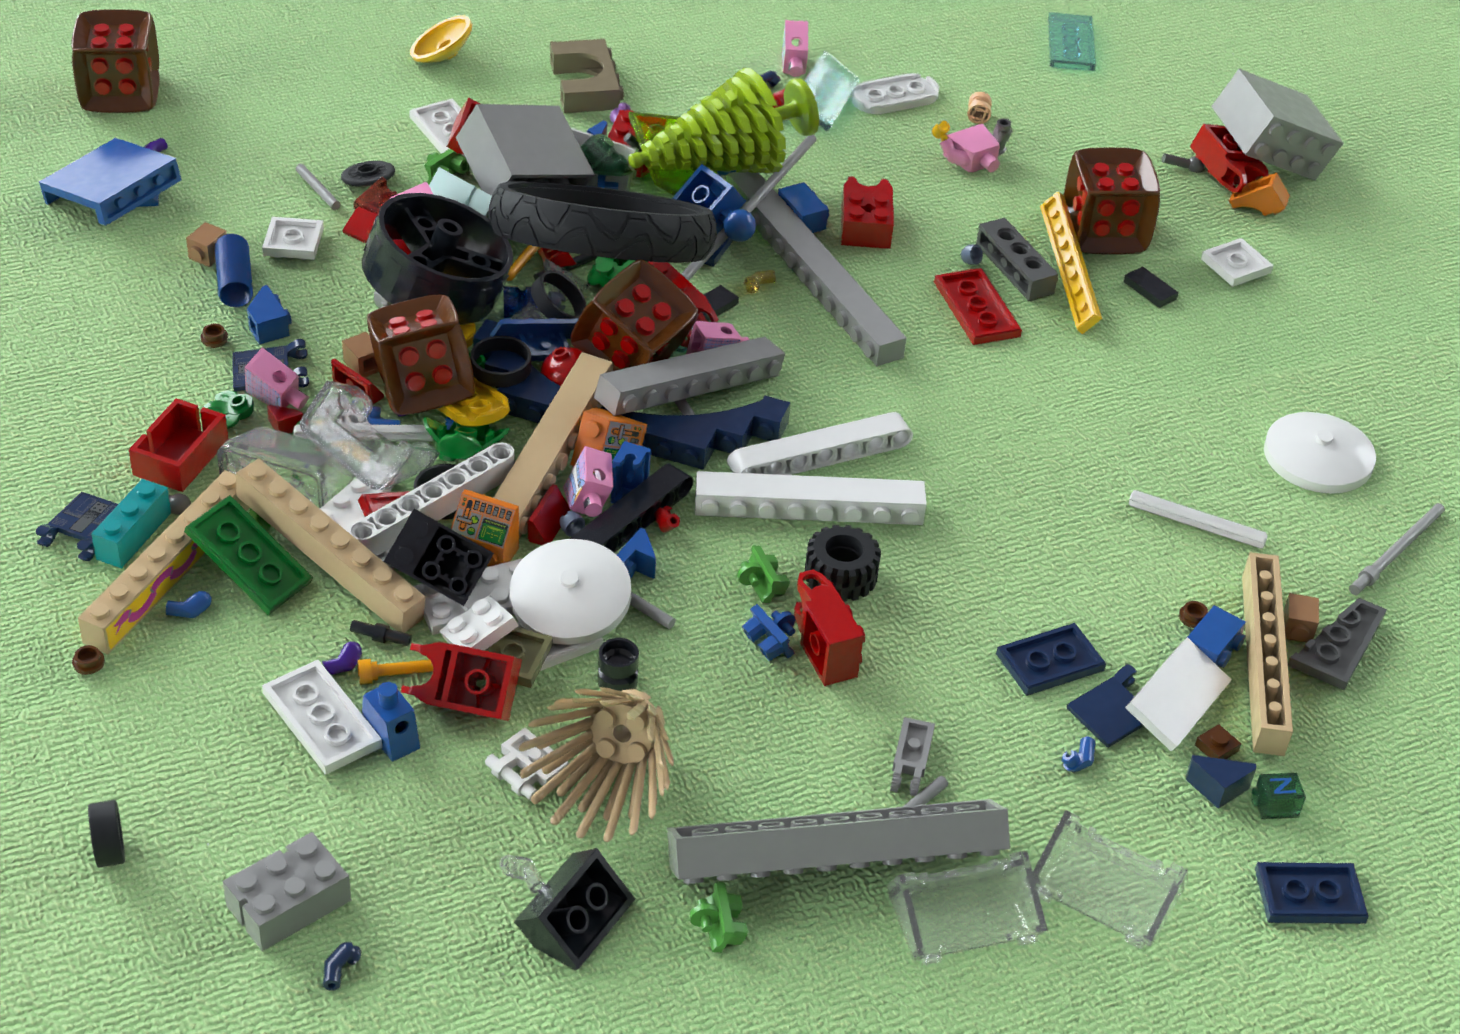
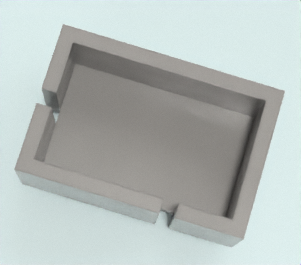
M313 832L287 845L286 853L283 854L281 850H278L223 880L227 908L242 926L245 925L246 932L261 951L266 950L351 901L349 875Z

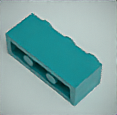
M145 479L139 481L91 533L96 560L121 569L171 514L167 487Z

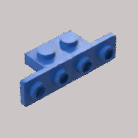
M506 318L497 323L490 336L517 338L529 347L531 362L544 361L556 348L569 347L566 339H571L572 331L579 318Z

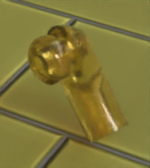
M774 270L758 271L747 276L744 279L746 291L748 293H755L760 289L759 284L775 283Z

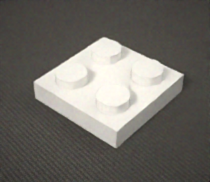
M272 217L262 247L263 256L315 260L324 229L323 220Z
M1242 238L1205 250L1201 257V260L1232 287L1268 275L1273 269V265Z
M488 595L484 599L476 601L462 615L452 618L439 631L449 644L486 650L519 625L507 610Z

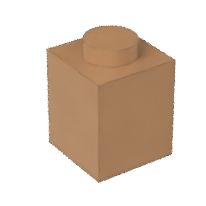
M206 222L186 238L189 259L211 267L216 262L215 243L220 237L227 235V231Z
M367 332L342 340L343 360L350 369L362 377L379 372L370 336Z
M1289 593L1283 610L1285 638L1307 643L1309 640L1314 639L1319 624V598Z

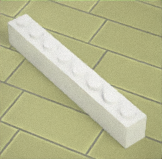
M697 471L696 516L923 525L926 511L924 481Z

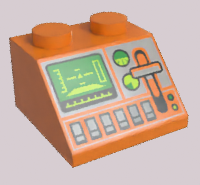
M598 407L584 411L570 465L575 466L585 446L611 453L613 462L624 441L642 446L648 424L622 415L614 416L611 412Z
M464 489L451 529L494 553L487 565L488 567L510 562L519 549V506Z

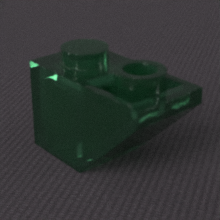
M603 134L592 135L581 146L594 174L618 177L630 175L633 171L629 167V161L622 154H618L613 147L612 140Z

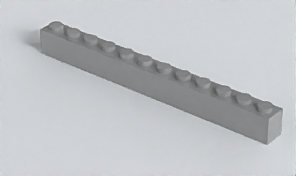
M736 171L727 175V182L739 192L746 202L766 182L759 173H741ZM772 189L751 212L756 222V229L761 233L763 239L768 241L774 251L782 257L787 266L795 272L799 280L809 288L812 295L822 303L825 310L836 319L838 325L843 327L851 340L856 342L863 350L865 356L870 358L876 367L904 358L905 335L775 190Z

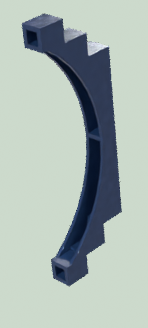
M486 319L473 337V347L479 341L491 337L490 334L498 322ZM506 350L491 351L482 355L486 360L485 370L504 373L514 371L526 363V360L521 355ZM531 365V372L523 382L514 386L495 388H498L497 391L508 398L510 411L507 415L539 423L561 386L549 380ZM764 395L760 401L721 412L696 415H655L629 412L621 415L648 424L642 446L650 448L652 456L704 470L715 449L731 454L736 449L746 447L752 436L768 441L781 439L789 423L791 402Z

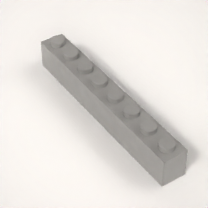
M764 336L603 373L599 376L594 398L614 416L779 376L785 352Z

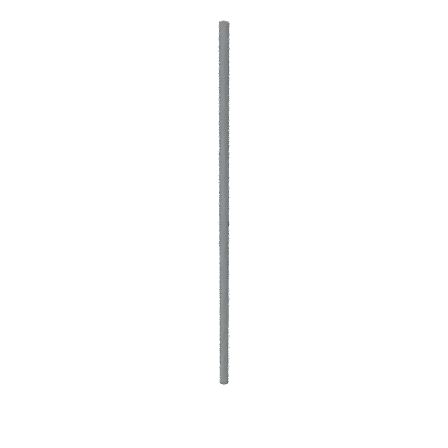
M814 135L807 136L785 162L781 164L783 166L781 170L774 172L741 209L751 213L816 142V137ZM724 228L717 234L714 247L707 258L702 261L691 262L681 273L688 281L728 238Z

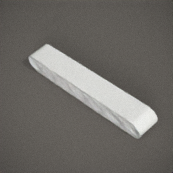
M890 412L739 448L728 456L727 464L733 473L792 475L905 447L911 442L913 432L899 413Z
M503 442L489 446L355 522L350 527V534L376 556L382 554L393 546L413 509L438 521L457 510L464 489L483 495L502 484L514 465V448L510 444Z

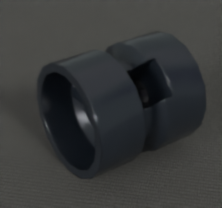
M612 638L602 643L598 654L599 687L618 691L631 690L637 687L639 650L637 645L631 640Z

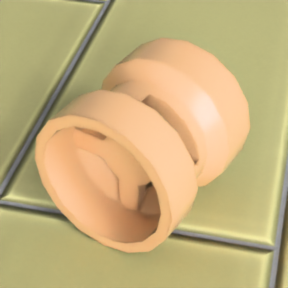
M985 92L972 94L969 98L968 118L975 124H984L991 116L992 99Z

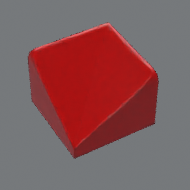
M274 405L267 406L268 420L279 437L292 433L297 422L304 419V414L296 409Z

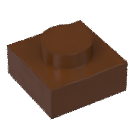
M1218 724L1198 736L1195 746L1207 757L1226 760L1239 752L1241 743Z

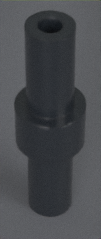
M353 620L350 625V632L370 636L373 641L384 644L389 641L404 646L411 644V634L392 630L389 625L381 623L372 625Z

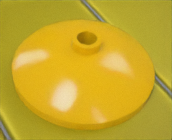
M461 15L448 18L424 32L412 45L410 50L411 57L414 61L421 63H433L452 59L464 46L471 34V20L469 17Z

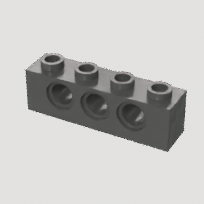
M1005 217L979 224L976 244L982 248L985 255L1028 301L1055 294L1058 273Z

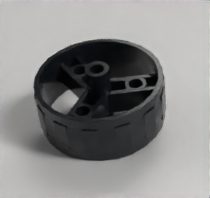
M406 193L388 199L381 206L364 247L362 269L371 286L389 303L395 304L430 295H446L450 298L457 311L459 324L467 325L482 320L492 311L509 276L513 252L509 241L494 233L490 220L473 208L439 195ZM403 239L411 253L407 255L393 240Z

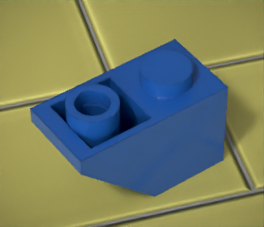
M268 285L262 286L247 308L249 330L259 345L290 336L289 325L292 323L288 309H283L279 296L273 294Z

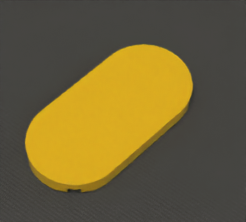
M475 377V394L458 403L436 408L463 426L491 424L504 418L510 411L508 398L491 386L479 382Z

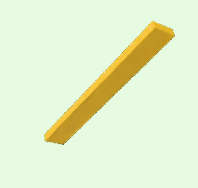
M1058 191L1045 201L1040 208L1076 329L1081 334H1084L1102 320V316L1065 197Z

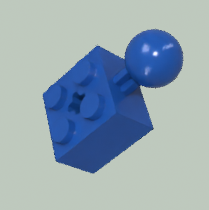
M703 164L698 167L672 198L710 209L717 224V234L724 228L727 237L733 241H747L756 230V222L753 215L746 210L740 209L746 200L731 184Z

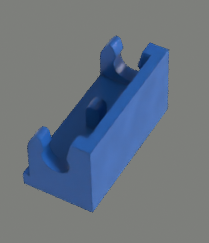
M626 441L623 442L612 462L613 488L611 491V503L615 504L649 477L650 448Z

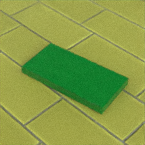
M231 495L185 527L184 532L267 615H270L312 582L313 576Z

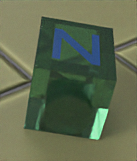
M1297 772L1260 774L1256 787L1252 788L1251 792L1252 803L1254 807L1258 808L1261 819L1299 818L1306 799Z

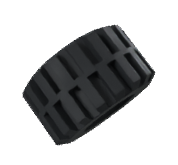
M832 525V528L824 527L821 529V532H815L812 539H809L805 571L814 569L822 573L833 583L844 602H847V599L852 601L859 600V596L865 597L869 594V591H873L879 572L881 549L877 540H872L873 536L870 533H863L861 528H851V525H845V527ZM806 579L811 589L820 586L817 580Z

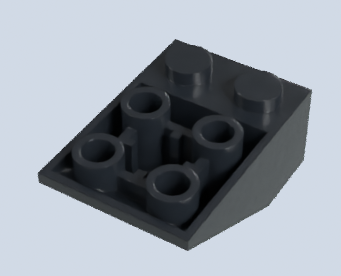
M413 509L384 562L464 606L494 553L420 511Z

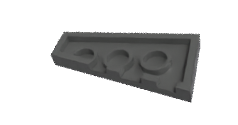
M1358 598L1338 615L1334 623L1324 627L1319 636L1314 640H1309L1299 653H1294L1289 658L1288 666L1345 690L1384 619L1387 609Z

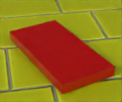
M982 268L935 275L934 284L972 345L1021 337L1022 329Z

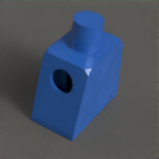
M384 682L378 688L367 692L363 696L362 715L381 737V749L389 759L394 762L420 749L415 712L400 693L397 685L392 682Z

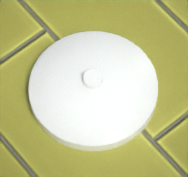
M1300 412L1278 419L1269 428L1264 443L1266 459L1281 477L1296 486L1314 492L1344 493L1355 490L1369 480L1376 463L1375 449L1362 431L1345 420L1323 413Z
M581 539L553 541L530 552L516 567L510 582L511 607L516 619L524 629L553 636L554 644H583L605 636L623 620L631 602V580L625 564L608 548L598 543Z

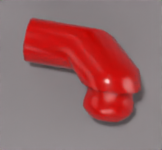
M665 506L663 509L658 508L655 512V520L660 531L663 533L673 530L680 524L679 516L675 513L671 514L670 510L672 508L670 506Z

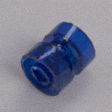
M503 286L504 319H520L521 316H524L525 319H541V311L532 298L531 286H525L524 290H520L518 286Z

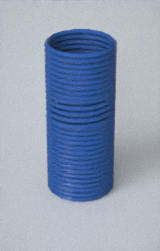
M223 235L215 243L218 296L220 301L227 306L241 307L249 303L253 297L249 245L247 240L240 235Z

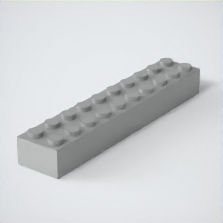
M991 799L667 828L670 869L678 880L683 879L685 884L704 882V877L717 876V880L720 881L737 879V874L750 873V877L755 878L768 877L771 875L770 871L783 870L784 874H800L804 872V868L816 867L817 871H833L837 869V865L849 864L850 868H866L870 866L869 862L882 861L883 865L902 864V859L915 858L916 862H931L935 860V856L947 855L949 859L967 858V853L980 852L981 856H995L1000 854V850L1010 849L1008 809Z

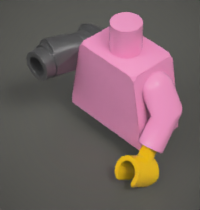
M1008 119L997 120L993 134L983 124H979L946 135L950 130V125L945 120L940 124L937 123L932 129V135L942 141L940 145L943 149V156L950 163L956 164L968 172H975L984 168L989 172L996 171L1000 165L998 156L1004 154L1007 150L1005 145L1012 133L1011 121Z

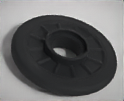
M385 161L360 162L346 168L341 174V179L350 186H373L392 178L395 174V167Z

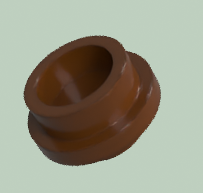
M215 323L206 325L200 336L201 342L211 348H218L228 341L227 331L222 325Z
M1189 601L1180 609L1179 619L1184 625L1195 628L1208 613V609L1201 602Z
M92 645L82 646L77 649L72 659L74 670L84 675L100 671L105 664L103 653Z

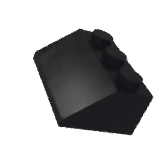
M594 848L572 853L514 922L534 948L571 969L578 970L635 901V898L600 851Z

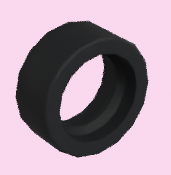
M109 800L90 803L88 805V819L96 866L100 868L123 864L125 862V851L117 801Z

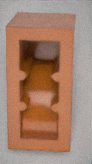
M1276 172L1247 183L1242 193L1232 192L1229 202L1233 209L1250 207L1262 212L1263 216L1271 213L1278 214L1282 212L1287 206L1290 194Z

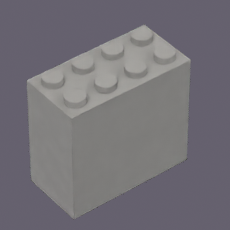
M1238 69L1211 106L1245 155L1314 181L1344 144L1308 95L1242 69Z
M476 104L456 136L481 190L491 196L497 186L504 182H550L587 186L595 175L560 106Z

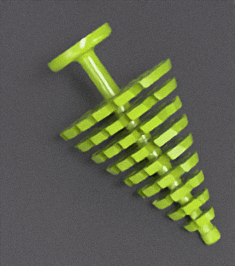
M743 68L735 73L732 79L729 78L711 92V95L700 100L701 103L695 104L687 113L677 118L674 125L670 123L665 127L664 132L660 131L652 141L648 140L641 147L642 152L630 154L628 161L632 168H639L645 164L648 169H658L660 166L664 170H673L675 167L681 170L691 169L696 171L703 164L711 171L730 172L736 170L741 173L773 174L774 172H779L783 167L780 163L785 162L786 153L783 150L786 149V138L780 132L784 131L782 121L789 119L795 130L802 136L814 135L818 131L820 123L817 102L808 84L801 78H794L789 80L785 86V105L774 108L773 106L778 105L763 78L751 68Z

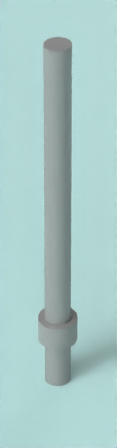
M1440 503L1435 504L1371 566H1366L1358 574V579L1349 586V591L1353 595H1358L1366 586L1373 585L1379 579L1380 573L1445 511L1444 506Z

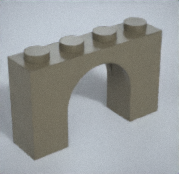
M605 39L550 42V64L553 74L586 73L594 76L585 79L560 81V101L564 113L605 111L618 108L620 100L624 99L623 86H620L619 73H616L615 60H612L611 47L607 48Z

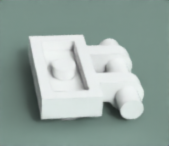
M523 728L501 744V753L505 756L499 759L494 754H491L486 758L485 764L492 769L491 773L496 778L507 781L511 785L512 791L519 796L524 795L531 801V796L538 791L532 785L538 782L544 786L567 766L569 762H565L549 774H544L541 768L530 776L521 778L512 768L517 765L523 769L554 751L549 746L543 749H537L536 746L526 751H519V746L523 742L536 738L529 730Z

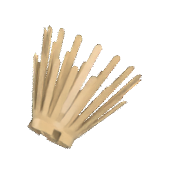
M600 687L601 691L577 689L575 690L577 694L603 698L558 699L553 705L548 706L547 709L551 711L575 708L585 709L535 719L528 726L534 728L584 717L588 718L525 741L519 746V751H526L536 746L537 749H543L577 734H582L520 771V777L526 778L541 768L544 774H549L579 754L531 796V802L538 804L561 784L557 788L556 793L562 797L580 780L550 819L551 824L558 825L594 780L578 805L579 812H585L587 809L588 811L576 831L577 838H583L586 835L616 778L603 813V819L609 820L603 840L609 842L613 838L635 769L628 811L630 819L629 834L632 836L638 829L647 759L649 775L648 814L651 820L656 813L657 778L661 796H664V790H668L670 786L664 751L670 765L674 766V760L667 741L669 738L664 729L663 711L659 705L655 708L649 702L651 696L635 689L622 691Z

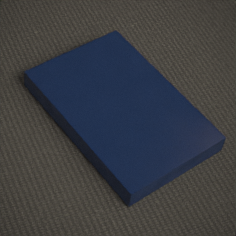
M1076 623L999 646L996 651V655L1026 696L1105 671L1106 667L1105 661Z
M1257 862L1255 873L1268 923H1367L1369 915L1354 863Z

